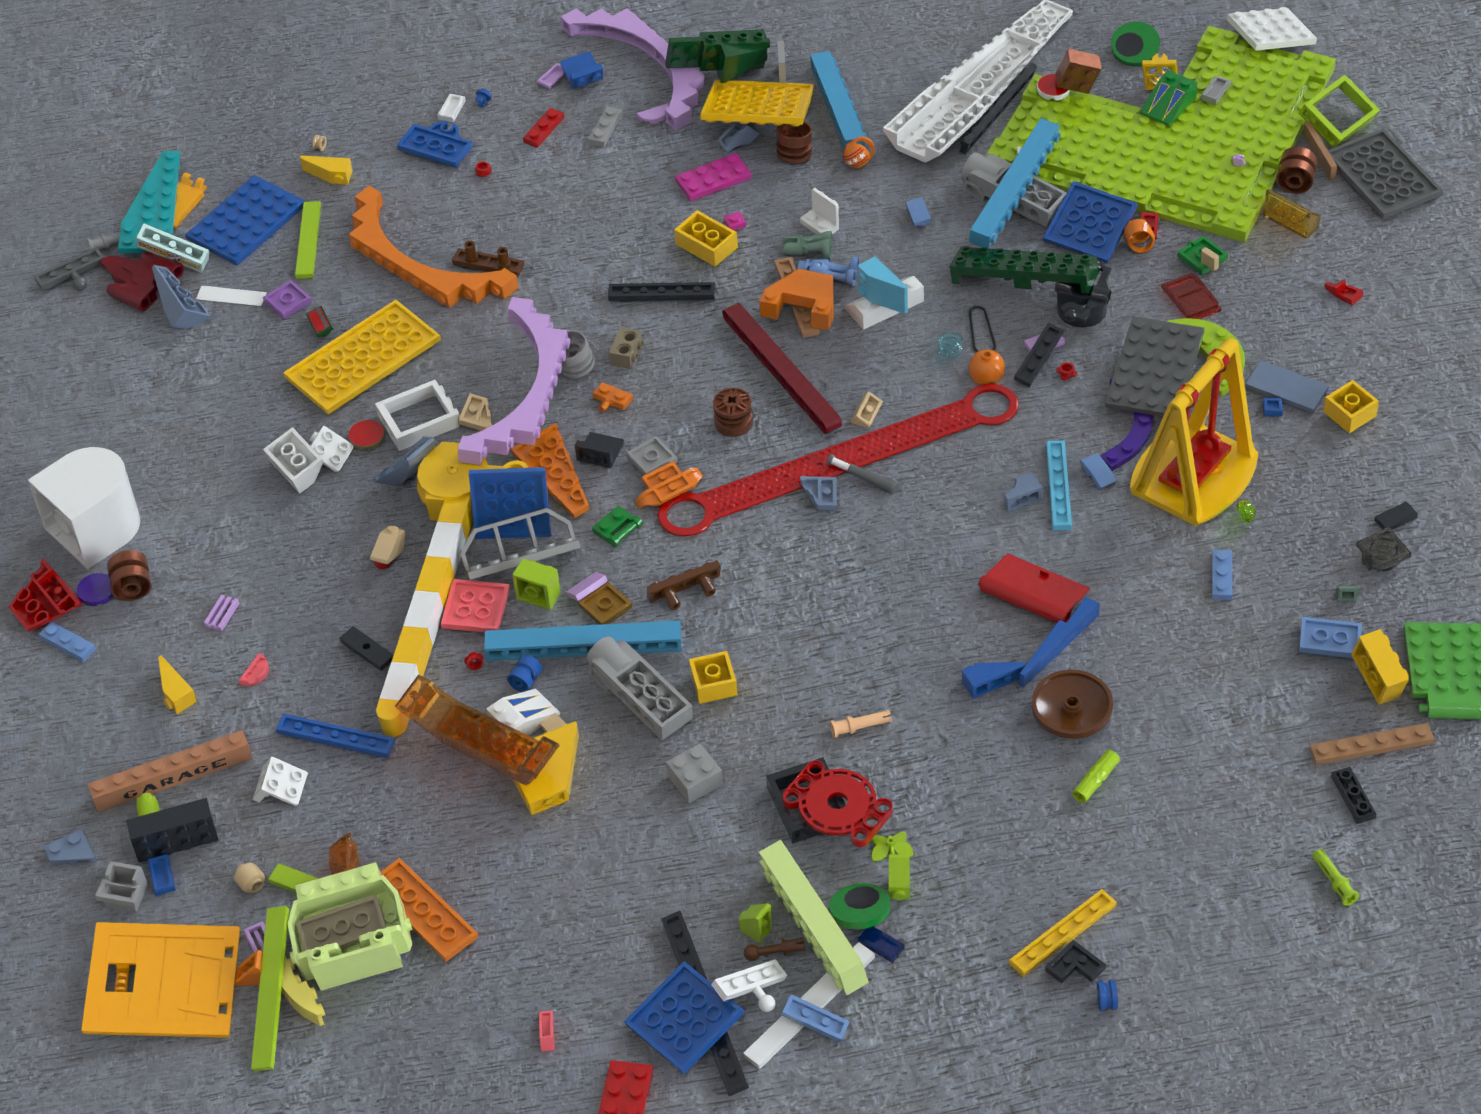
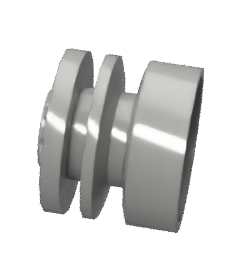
M568 330L567 336L570 338V347L565 350L566 358L565 361L561 362V374L566 378H581L593 369L595 357L585 335L577 330Z

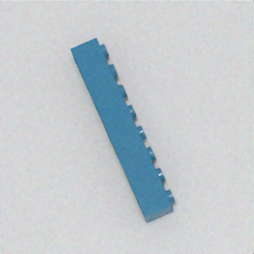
M830 51L810 54L812 72L844 149L856 137H867L866 132H863L862 122L858 121L857 110L854 111L853 100L849 99V91L845 89V82L841 78L839 67L836 68L835 57H832ZM858 141V142H856L857 144H861V145H863V146L865 147V142H863V141Z

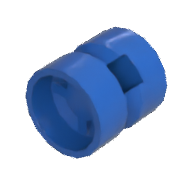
M523 655L507 676V681L517 691H528L533 685L534 680L542 672V665L532 656Z

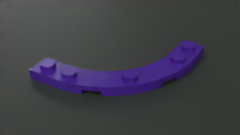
M1134 412V423L1127 437L1121 443L1100 455L1111 471L1127 463L1141 451V448L1151 435L1153 415Z

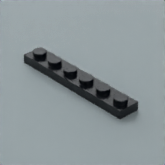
M715 282L609 284L608 301L715 300Z

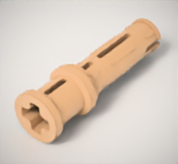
M886 710L857 718L848 716L840 721L831 720L830 729L832 736L837 738L838 735L845 733L854 734L857 729L887 722L890 723L892 722L891 716L883 718V716L890 715V711Z

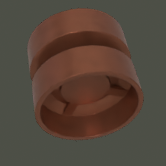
M1304 147L1286 149L1281 155L1276 176L1278 186L1292 194L1307 192L1313 185L1317 167V157L1315 154Z
M125 550L110 557L107 562L111 593L115 598L122 601H134L143 598L150 592L151 579L147 558L144 554L134 550Z

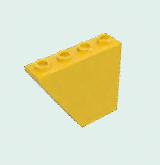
M576 721L565 724L555 730L547 731L534 738L540 741L549 752L527 741L502 750L504 764L531 815L569 800L579 739Z

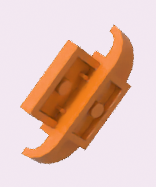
M672 461L642 476L641 481L647 490L637 497L635 504L639 510L645 506L662 505V503L694 489L699 480L704 478V476L696 467L681 472L676 463Z

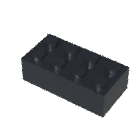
M207 798L126 820L130 840L139 863L148 861L147 859L189 850L193 847L210 844L219 840Z

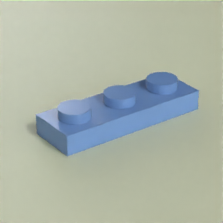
M1212 550V599L1232 600V550Z
M52 621L39 633L41 640L83 663L96 650L95 645Z
M792 994L781 1014L839 1043L850 1022Z

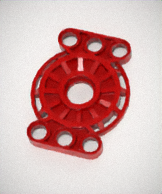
M818 760L810 761L783 793L784 806L789 809L799 807L803 820L815 831L832 836L851 834V842L856 847L868 845L893 813L892 802L887 798L876 799L875 790L865 777L846 769L825 770L824 764ZM812 768H819L821 772L813 774L810 770ZM805 781L809 783V786L802 788L798 784ZM866 786L871 791V794H868L867 789L865 788ZM794 795L798 799L790 802L787 800V797ZM840 796L847 799L848 803L841 809H834L828 805V800L832 797ZM885 805L889 807V810L882 812L878 810V807ZM874 819L878 823L874 826H869L866 822ZM864 834L866 838L857 840L855 835Z

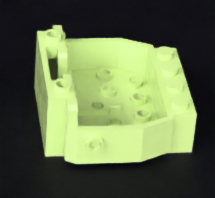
M376 862L295 885L298 900L293 902L287 923L293 949L290 952L292 963L297 965L301 975L307 981L315 979L322 991L403 967L400 954L411 950L412 939L410 931L412 930L410 919L406 917L405 908L398 891L384 875H381ZM377 894L386 928L360 935L359 944L340 949L338 943L315 947L311 950H303L296 924L297 921Z

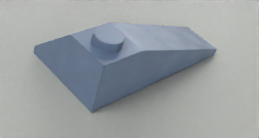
M157 265L152 266L165 315L173 327L188 329L211 317L200 301L195 302L190 297L192 293L179 285L180 281L168 268Z

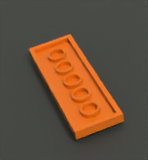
M400 858L381 871V875H384L398 891L405 908L406 917L410 919L412 930L445 962L479 937L478 932Z

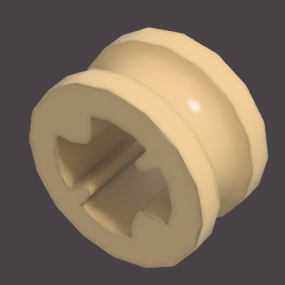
M315 135L313 149L317 150L319 148L320 151H323L326 147V137Z

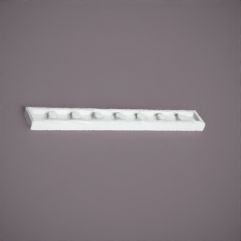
M860 942L853 947L861 959L864 968L875 958V953ZM826 973L801 999L823 1009L841 990H838L832 974ZM781 1016L743 1053L744 1058L758 1069H761L804 1026Z

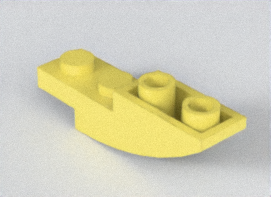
M285 955L282 980L283 995L303 1017L319 1026L324 1025L322 1016L325 1015L321 1003L317 1004L315 1001L318 997L314 987L309 988L307 981L301 982L299 975H294L293 970H295V966L291 958L287 959Z

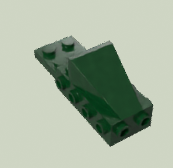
M764 29L700 32L699 37L669 38L665 66L666 69L699 67L700 71H717L720 82L725 83L750 69L764 68L765 61L768 59L767 49L770 48V39L767 38Z

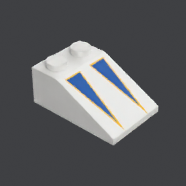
M537 689L503 697L486 708L488 719L493 723L491 725L512 746L523 740L513 728L529 736L540 728V722L554 713L560 715V712Z

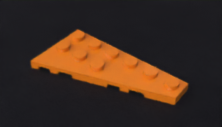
M556 423L540 431V437L536 438L534 445L519 443L510 448L511 454L517 460L526 463L528 468H546L548 492L574 519L589 510V504L580 486L578 476L574 471L572 461L564 446Z

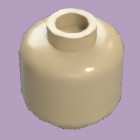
M246 863L241 864L236 869L234 881L243 892L257 893L264 886L265 875L256 864Z

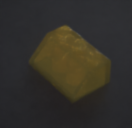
M1270 189L1266 190L1264 217L1305 239H1308L1319 228L1320 214Z

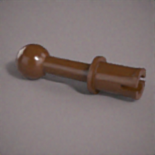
M804 938L781 939L782 943L763 947L750 944L744 949V957L749 961H756L762 955L783 952L784 956H786L787 953L805 951Z

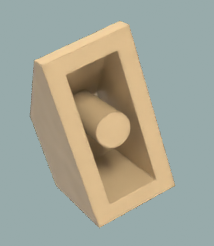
M388 526L381 531L371 553L370 560L388 564L403 553L405 531L400 530L396 526Z

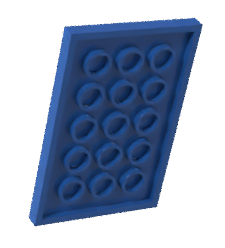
M253 175L190 229L185 236L187 240L208 249L210 252L238 266L303 209L305 200Z

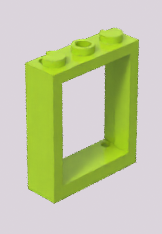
M1343 75L1305 103L1298 114L1306 122H1311L1316 132L1334 148L1341 145L1373 121L1380 110L1352 80ZM1338 88L1365 114L1363 118L1343 133H1340L1315 107L1317 103Z

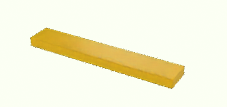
M1101 889L1009 959V965L1022 977H1025L1115 908L1117 902Z

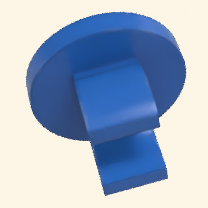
M483 88L476 91L477 97L475 101L478 102V106L484 107L486 102L491 100L492 96L488 90Z

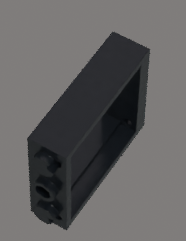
M823 757L816 759L824 764L825 770H829ZM809 762L766 775L767 789L792 844L802 840L805 841L814 836L824 835L815 831L806 822L795 825L788 808L783 804V797L779 791L788 788ZM812 768L810 772L818 774L821 770L819 768ZM833 797L838 809L846 806L842 797Z

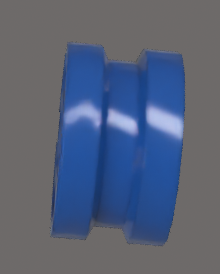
M1110 979L1108 982L1098 980L1097 999L1099 1010L1106 1011L1107 1008L1118 1010V992L1115 979Z

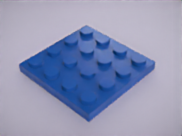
M1073 181L1043 236V240L1082 255L1097 256V260L1108 264L1124 233L1126 224L1131 220L1138 207L1137 203Z
M545 467L469 470L474 528L543 508L549 509ZM542 513L530 517L536 537H551L550 514ZM526 519L497 526L500 538L530 537ZM493 528L477 532L475 538L495 539Z
M684 961L624 1023L682 1074H685L744 1014V1011L731 999L723 1001L712 987V983Z

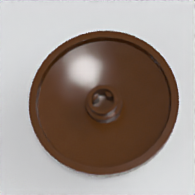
M1062 670L1048 675L1036 686L1032 696V711L1040 726L1051 734L1070 739L1084 738L1099 732L1107 725L1113 711V697L1108 686L1097 676L1081 670Z

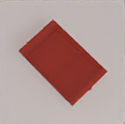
M1190 273L1161 284V288L1186 318L1202 319L1222 311L1217 299L1195 273Z

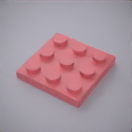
M453 579L441 620V628L484 633L489 630H499L510 592V585Z

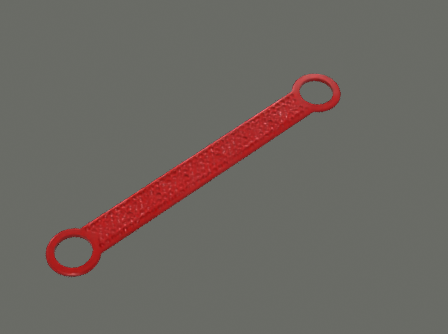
M999 384L979 385L971 389L964 399L700 494L682 493L662 503L658 510V521L664 530L673 535L682 537L697 535L706 530L712 521L802 489L800 476L835 477L846 473L845 469L827 464L830 454L835 455L837 459L848 464L863 467L979 424H1003L1012 419L1017 413L1018 399L1014 392ZM996 392L1005 396L1010 406L1002 415L987 417L977 413L972 407V402L982 393ZM683 501L695 502L705 510L703 520L699 524L688 528L677 527L670 523L667 519V513L673 505Z

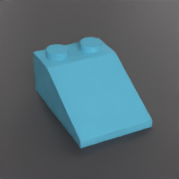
M876 257L858 265L857 290L861 296H864L869 302L903 314L908 313V288Z

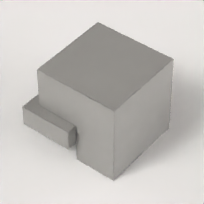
M110 861L105 873L106 879H102L96 892V900L104 902L105 907L137 913L148 887L142 867Z

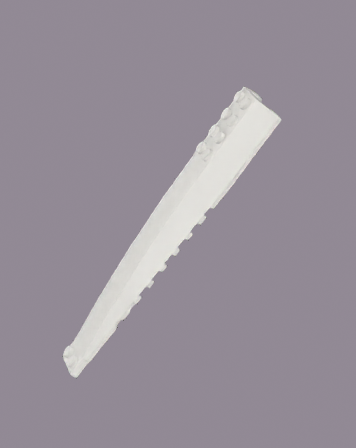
M1043 0L1039 5L1033 7L1012 23V27L1004 29L1001 35L995 36L991 43L983 45L982 50L974 52L970 59L962 61L961 66L953 68L949 75L941 77L940 82L934 83L924 90L883 127L884 133L896 150L922 162H927L940 156L985 113L1037 52L1072 16L1073 10L1052 1Z

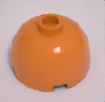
M990 349L977 351L969 362L970 378L981 385L991 382L996 384L1001 381L1005 375V365L1001 355Z

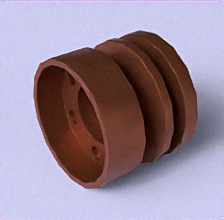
M804 121L803 125L800 124L799 126H791L790 124L777 126V157L783 162L794 164L809 160L812 155L811 125Z
M734 387L723 389L715 395L713 410L717 431L728 437H738L746 434L753 425L751 396L743 389Z

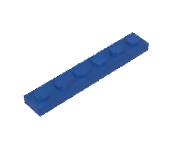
M283 714L276 728L277 734L389 758L395 745V739L392 737L289 714Z

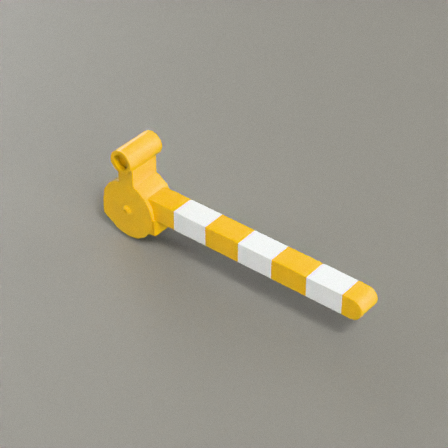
M442 441L423 458L418 467L417 492L422 503L427 507L430 520L437 521L376 708L382 731L386 736L397 737L407 729L445 610L452 581L461 559L460 551L467 540L473 522L469 470L528 468L527 464L523 461H511L504 466L488 465L486 458H483L481 465L459 462L458 458L460 443Z

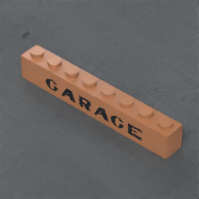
M240 730L88 783V787L97 812H101L136 800L143 793H156L250 760L252 756L244 732Z

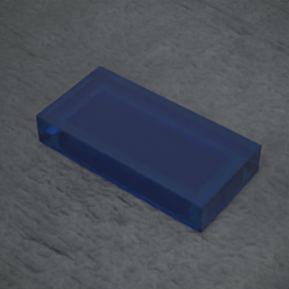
M874 926L866 928L858 938V942L892 963L905 949V944Z

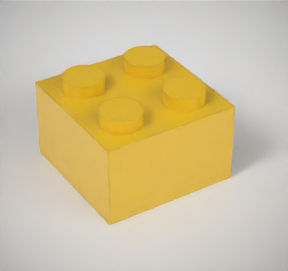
M1352 380L1325 397L1323 412L1344 430L1351 433L1377 416L1379 400Z
M727 651L689 659L690 675L699 704L738 696L737 681Z

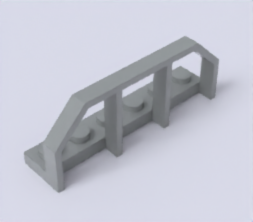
M543 508L474 528L462 547L460 555L466 576L471 580L516 567L523 558L537 561L578 549L580 544L575 539L571 521L548 508ZM542 513L552 515L566 523L570 538L561 540L562 544L555 545L554 543L543 545L544 549L539 550L530 517ZM526 519L534 548L526 550L524 555L518 556V553L505 556L497 526ZM493 528L502 561L494 559L488 561L489 565L481 567V564L471 566L469 570L465 553L477 532Z

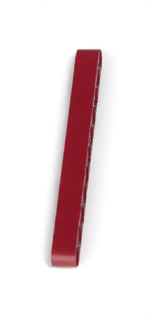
M740 303L722 310L726 323L824 434L842 427V420L838 413Z

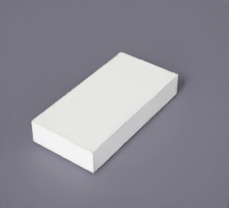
M449 94L437 115L438 120L454 122L466 101L465 96Z

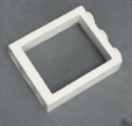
M436 380L375 403L377 416L399 451L411 447L423 436L435 437L459 427L458 419L460 414L456 408H453L450 397L445 396L443 386H439ZM433 396L437 397L446 411V415L400 432L390 415L391 413Z

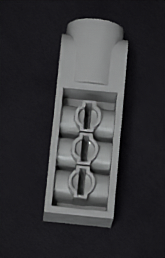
M977 152L973 153L967 159L962 169L963 191L981 201H984L986 197L991 198L1011 163L993 154L983 156ZM1034 176L1031 186H1027L1024 197L1019 199L1018 207L1013 210L1047 228L1067 192Z
M607 636L596 642L587 655L589 676L605 692L611 691L662 741L693 719L692 705L624 640L616 642L612 637Z

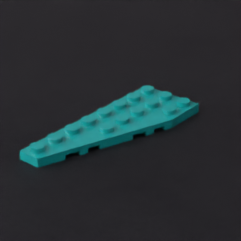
M163 151L121 222L118 245L119 253L147 252L137 247L136 238L143 224L173 235L180 151Z

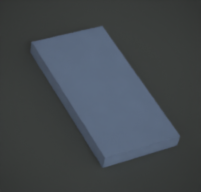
M1261 360L1246 382L1245 388L1270 398H1282L1283 403L1313 414L1327 393L1329 385Z

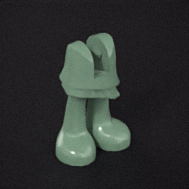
M825 231L803 237L802 234L785 237L783 239L782 252L785 255L803 256L804 254L809 256V251H821L825 259L831 260V248L833 247L832 231Z

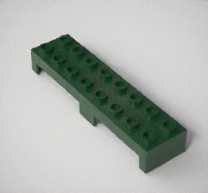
M969 246L960 247L949 266L953 284H959V275L1004 278L1006 281L1013 279L1014 288L1032 290L1031 280H1037L1039 283L1046 281L1079 283L1081 285V293L1085 294L1089 293L1099 274L1097 256L1088 254L1004 250L1002 248H974Z

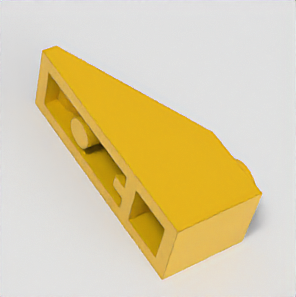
M300 156L303 171L331 184H349L353 171L350 158Z
M161 655L158 657L162 689L165 696L163 701L169 710L173 709L176 714H179L197 702L195 693Z

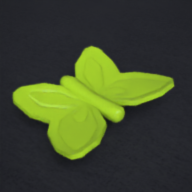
M906 832L897 833L893 837L888 835L887 838L875 835L872 839L876 845L872 851V860L874 862L883 860L887 857L889 850L892 855H895L896 851L898 855H910L912 857L914 855L913 848L909 843L905 842L907 839Z

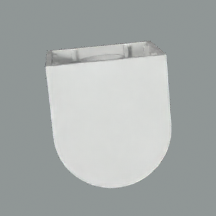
M100 447L75 450L28 479L45 530L87 569L127 544L139 529L140 514L122 459L111 450Z

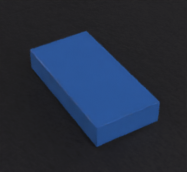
M168 854L147 859L155 896L176 891Z

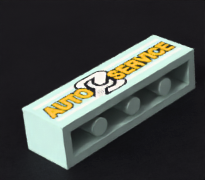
M143 224L136 238L137 247L181 263L183 266L200 273L203 272L209 260L208 249L147 224Z

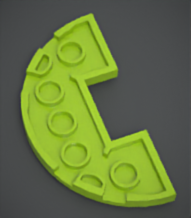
M1192 318L1166 321L1203 327L1204 335L1199 351L1206 358L1212 350L1219 348L1227 338L1235 339L1239 344L1242 371L1244 372L1245 355L1243 348L1236 337L1225 328L1209 321ZM1226 379L1223 380L1219 389L1221 397L1229 392Z

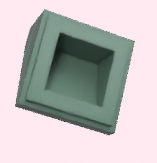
M1338 586L1336 588L1337 601H1357L1359 586Z

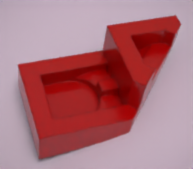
M1141 212V219L1146 220L1150 225L1155 240H1157L1159 213Z
M1345 279L1340 280L1337 284H1331L1330 282L1324 284L1327 291L1350 305L1355 304L1363 297V290L1346 285Z

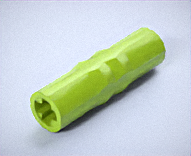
M1110 749L1106 750L1099 760L1091 766L1084 778L1072 791L1074 799L1080 803L1087 802L1119 763L1120 757L1116 752Z

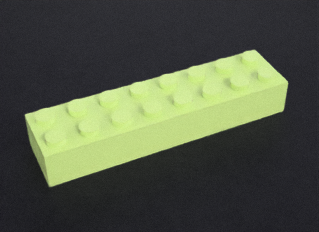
M779 840L761 850L759 853L762 860L759 863L764 870L763 874L768 883L772 882L778 898L781 897L783 899L785 909L794 916L792 918L798 928L801 927L804 931L802 932L808 944L811 943L813 945V951L817 958L823 960V966L827 973L832 974L834 977L833 981L838 990L843 989L845 994L849 995L868 984L869 981L861 959L783 842Z

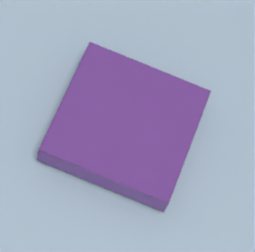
M290 280L263 296V301L280 317L286 319L312 303V298Z

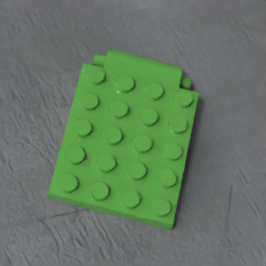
M1404 622L1403 628L1412 698H1425L1426 704H1419V712H1427L1428 719L1481 720V624Z

